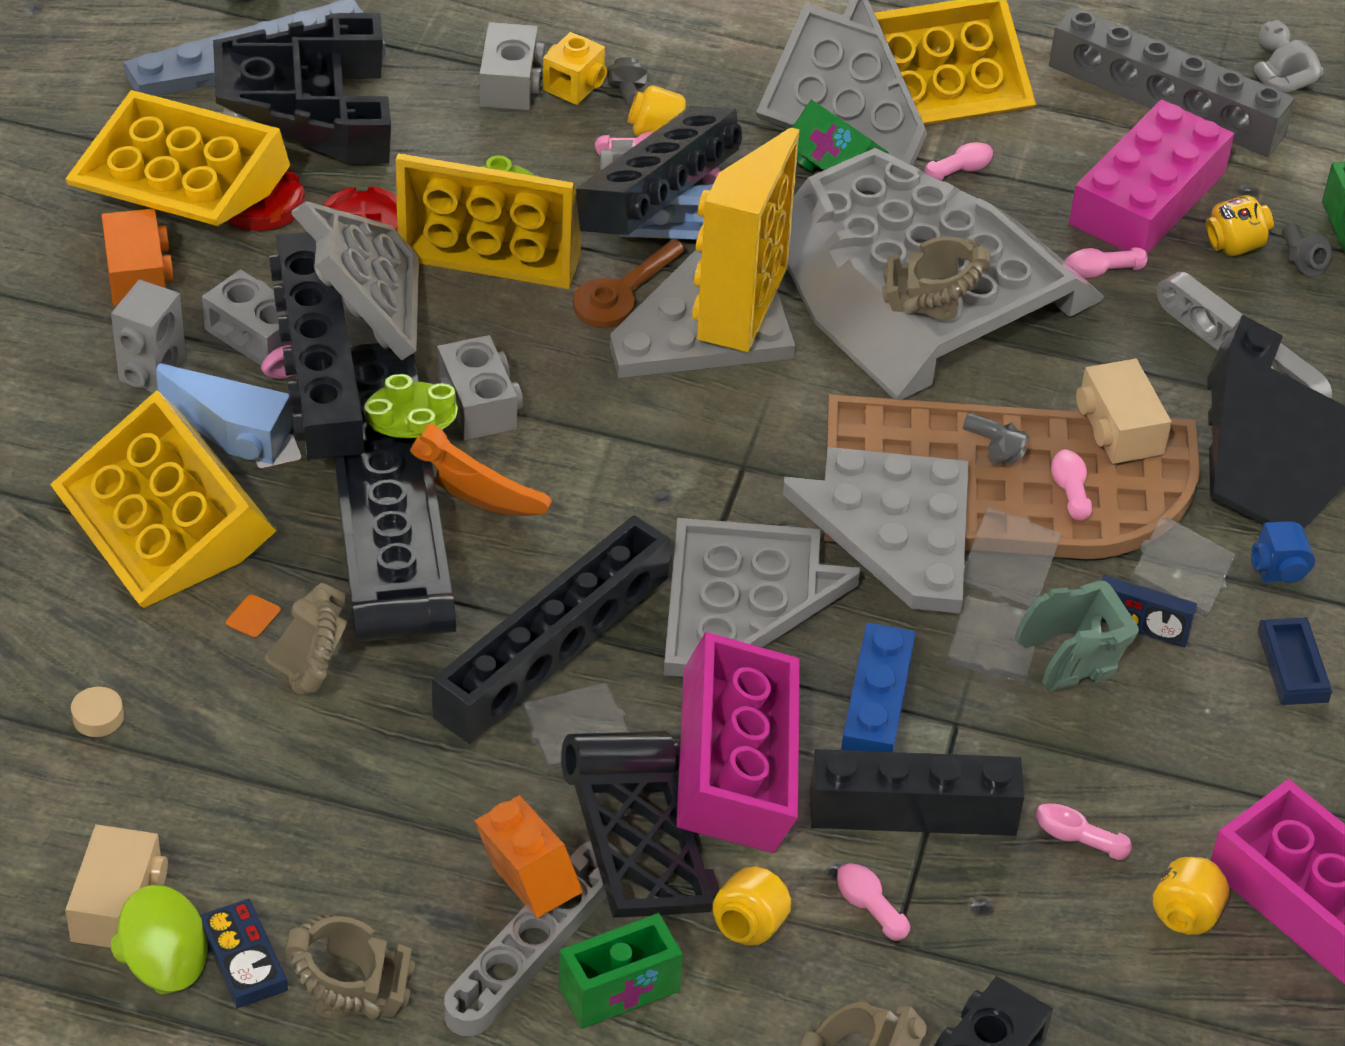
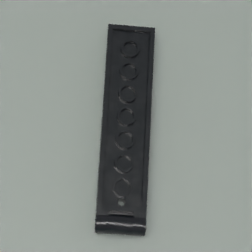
M379 343L350 345L363 421L364 454L334 457L356 642L456 632L455 605L432 463L423 461L410 452L416 438H399L379 433L367 424L363 414L364 405L374 393L385 387V380L388 377L396 374H405L410 376L413 382H419L414 353L401 360L391 348L385 349Z

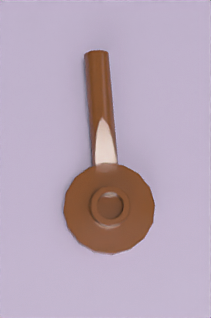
M672 239L619 281L599 278L589 280L580 285L573 297L575 315L583 323L592 327L609 328L620 325L634 311L635 298L633 291L684 252L681 242L677 239Z

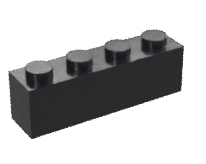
M815 749L810 784L811 828L1017 836L1024 802L1021 757Z

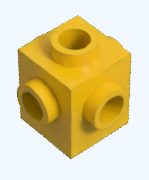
M572 32L567 34L558 44L551 46L543 57L542 90L578 105L591 91L599 88L606 78L605 46Z

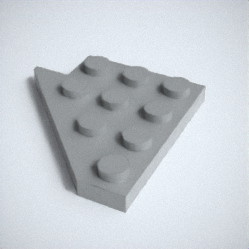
M849 0L843 15L805 3L756 111L758 118L787 129L792 128L812 99L887 150L889 155L914 166L927 136L926 128L869 0Z
M308 201L293 209L291 213L293 217L316 241L314 268L320 280L329 287L334 286L343 296L348 310L355 317H362L369 324L376 340L383 348H391L401 360L416 352L419 255L392 225Z
M695 250L610 334V350L618 378L794 359L795 343L778 291L771 302L749 353L697 340L698 321L692 319V310L695 299L700 292V287L694 286V276L698 262L702 258V253Z
M827 447L824 480L784 477L783 496L911 609L961 613L964 581L968 461Z
M677 518L664 676L683 677L684 667L705 632L763 648L857 587L860 567L819 564L821 529Z

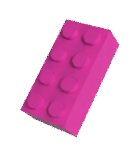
M1161 99L1076 184L1069 224L1124 251H1130L1131 248L1137 247L1145 250L1148 254L1226 172L1234 133L1218 126L1212 121H1207L1181 109L1175 104H1170Z
M705 632L683 671L677 828L771 853L776 851L798 818L800 658Z
M1287 779L1219 830L1210 861L1221 869L1231 889L1345 985V824L1293 781Z

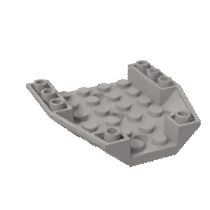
M873 148L808 177L793 198L787 269L814 324L893 399H904L933 384L936 358L1051 302L1071 317L1103 301L1104 295L1020 222L994 205L980 198H975L945 181L942 182L877 148ZM950 236L971 239L980 244V246L989 249L990 266L988 270L982 273V276L973 285V288L969 291L966 290V294L957 299V316L955 318L940 320L923 313L908 314L906 312L892 311L890 303L884 302L882 286H886L883 277V267H887L889 256L899 254L901 264L908 263L909 253L921 251V243L932 238ZM958 259V273L964 270L968 263H970L968 260Z

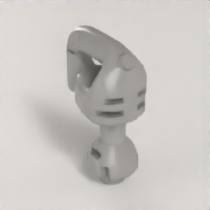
M1275 20L1264 23L1258 35L1259 44L1265 50L1274 53L1267 62H1258L1254 66V74L1264 85L1275 87L1284 93H1290L1315 83L1320 77H1323V67H1321L1317 54L1303 40L1295 39L1290 42L1291 34L1283 21Z

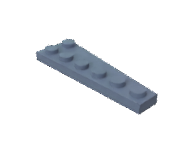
M355 0L335 1L325 6L307 11H299L289 16L271 21H263L253 26L231 32H223L217 36L192 43H184L174 48L144 54L138 58L124 61L125 75L135 91L153 96L198 89L202 86H215L213 40L265 29L266 35L287 31L288 24L302 21L305 27L324 23L326 15L335 13H363ZM384 40L382 47V57L386 56V43L384 42Z

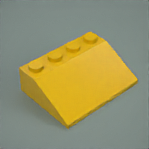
M953 0L874 13L924 126L1031 109L1036 106L1007 0Z
M131 90L65 180L67 185L219 226L269 196L289 168L290 163L279 128Z
M787 129L719 172L711 190L704 189L698 205V216L704 218V224L699 230L696 241V251L702 253V258L698 262L694 276V286L700 287V292L695 299L692 310V319L698 321L697 340L749 353L788 268L799 129Z
M398 153L396 157L398 233L419 255V264L570 289L581 256L582 238L577 195L573 182Z
M158 390L50 484L131 595L143 608L240 564L276 532L275 528L186 416Z

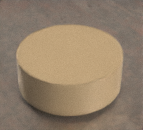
M87 688L78 693L71 703L73 725L77 731L86 736L102 737L116 731L123 722L124 712L121 697L110 688Z

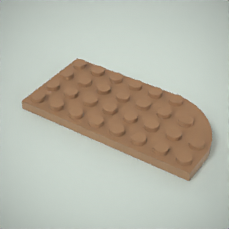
M829 394L826 456L827 447L968 461L965 551L1075 559H1100L1128 553L1162 537L1181 520L1192 503L1200 473L1196 420L1170 418L1172 423L1164 455L1112 464L1104 447H1100L1096 443L1093 426L1087 415H1083L1081 412ZM968 412L997 421L1003 425L1012 422L1019 431H1026L1029 440L1025 445L1027 449L1025 454L1009 465H1003L1002 462L991 463L987 458L991 439L963 430V424ZM1060 450H1071L1078 454L1085 462L1087 477L1083 486L1087 499L1089 498L1092 503L1090 517L1085 520L1078 521L1070 516L1067 510L1068 499L1065 489L1059 487L1053 480L1051 463L1053 457ZM824 532V541L835 542Z

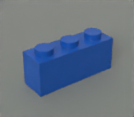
M866 623L841 750L894 752L916 631Z

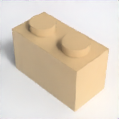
M1137 358L1085 367L1082 386L1076 392L1077 405L1081 414L1087 415L1093 426L1096 443L1098 446L1104 447L1112 464L1164 455L1172 421Z
M95 824L65 909L71 942L111 948V939L118 932L119 915L126 900L143 887L164 885L168 859L160 854L157 833Z

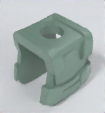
M1100 580L1083 585L1080 589L1069 590L1067 587L1050 589L1048 593L1037 597L1021 619L1016 631L1015 640L1018 645H1023L1024 649L1044 643L1047 638L1063 633L1076 632L1074 637L1064 641L1044 673L1042 683L1050 692L1074 687L1079 683V680L1087 677L1095 680L1096 683L1112 678L1118 668L1117 663L1127 646L1135 639L1139 628L1112 586L1108 582ZM1102 617L1108 624L1109 632H1102Z

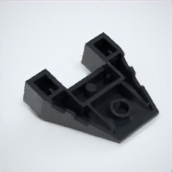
M335 13L326 15L324 23L304 27L303 22L299 21L288 24V30L266 35L265 29L213 40L216 104L260 124L279 128L281 134L346 164L389 163L391 139L389 97L344 96L343 79H381L383 37L380 13Z
M1242 315L1220 345L1207 377L1208 390H1211L1212 407L1208 411V425L1212 426L1213 443L1209 447L1210 497L1263 525L1268 522L1290 521L1299 523L1305 529L1329 502L1345 488V404L1342 405L1271 368L1283 335Z

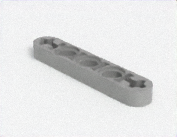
M1178 271L1159 282L1157 286V297L1162 308L1217 351L1243 315L1185 272ZM1205 309L1213 317L1216 326H1214L1210 322L1209 318L1207 317ZM1280 343L1274 359L1280 372L1332 399V389L1327 378Z
M591 841L581 845L570 856L583 891L576 896L580 899V904L572 909L556 907L539 918H536L525 905L449 987L444 996V1020L447 1027L453 1033L461 1036H475L487 1030L607 897ZM608 843L609 847H611L619 853L618 849L615 846H613L611 843ZM588 865H590V866H592V867H597V868L588 876ZM529 928H539L544 930L549 937L543 943L535 945L524 942L520 938V934ZM506 963L516 969V974L507 980H496L491 978L487 971L495 964ZM479 988H480V990L483 992L480 996H479ZM478 999V1012L474 1009H468L464 1013L459 1012V1005L468 1008Z

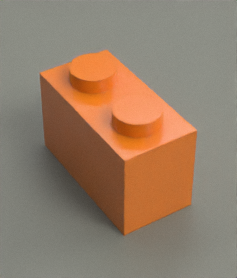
M155 209L101 214L113 306H117L139 279L164 288L165 282L174 281L171 255L161 254L162 252H169L166 225L157 226Z
M520 795L496 805L490 812L474 820L493 868L536 918L583 892L565 844Z

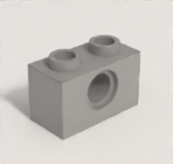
M488 23L480 69L481 107L530 109L532 94H539L541 69L536 68H543V57L545 56V43H538V26Z

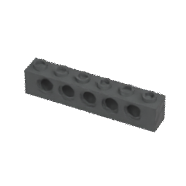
M1076 7L1070 10L1054 30L1049 66L1150 109L1161 99L1170 104H1175L1183 110L1207 121H1212L1218 126L1233 132L1234 138L1232 143L1268 158L1286 136L1295 97L1281 92L1275 87L1266 86L1244 77L1236 71L1227 70L1205 61L1199 56L1188 54L1162 41L1151 39L1130 30L1126 26L1117 25L1095 16L1089 11L1080 10Z

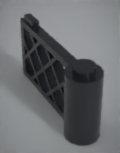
M667 731L567 734L562 744L561 766L563 776L569 785L575 786L613 918L652 916L657 913L660 915L711 912L713 901L720 890L714 870L704 868L694 833L677 828L678 782L674 771L679 769L680 746L677 741H673ZM643 791H663L668 805L664 813L660 812L639 797ZM594 793H608L623 803V806L614 815L596 803ZM629 809H632L654 824L646 836L621 820ZM660 829L679 841L681 852L677 857L652 841ZM612 831L637 847L629 859L609 847L607 837ZM642 852L668 868L660 880L634 864ZM675 873L692 884L695 896H681L665 885V883ZM626 875L650 891L646 898L625 899L620 881Z

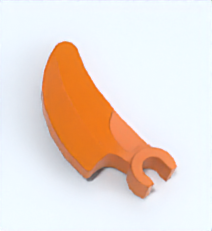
M429 423L422 435L416 438L410 449V452L415 457L423 461L432 462L436 466L438 471L434 476V481L437 485L470 505L504 515L534 516L545 514L552 503L551 498L545 493L525 487L502 476L452 445L447 440L446 434L436 425Z

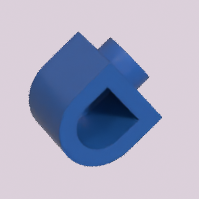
M1290 521L1264 523L1258 542L1254 543L1251 549L1253 568L1255 571L1260 572L1263 583L1277 581L1291 583L1303 579L1314 567L1315 557L1302 525Z

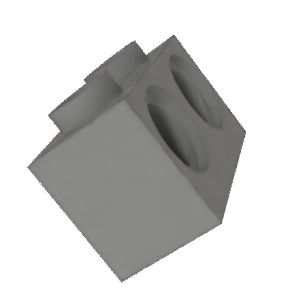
M240 269L202 296L205 330L260 366L265 357L273 350L290 344H281L278 316L286 315L285 311L276 312L274 290L262 280H257Z
M139 279L111 313L119 381L154 393L158 390L156 368L159 363L181 368L186 361L181 298L178 292Z
M487 335L437 346L438 381L455 388L458 404V413L455 421L464 441L516 430L517 410L523 409L522 392L517 382L511 383L506 355L503 351L497 352L491 336Z

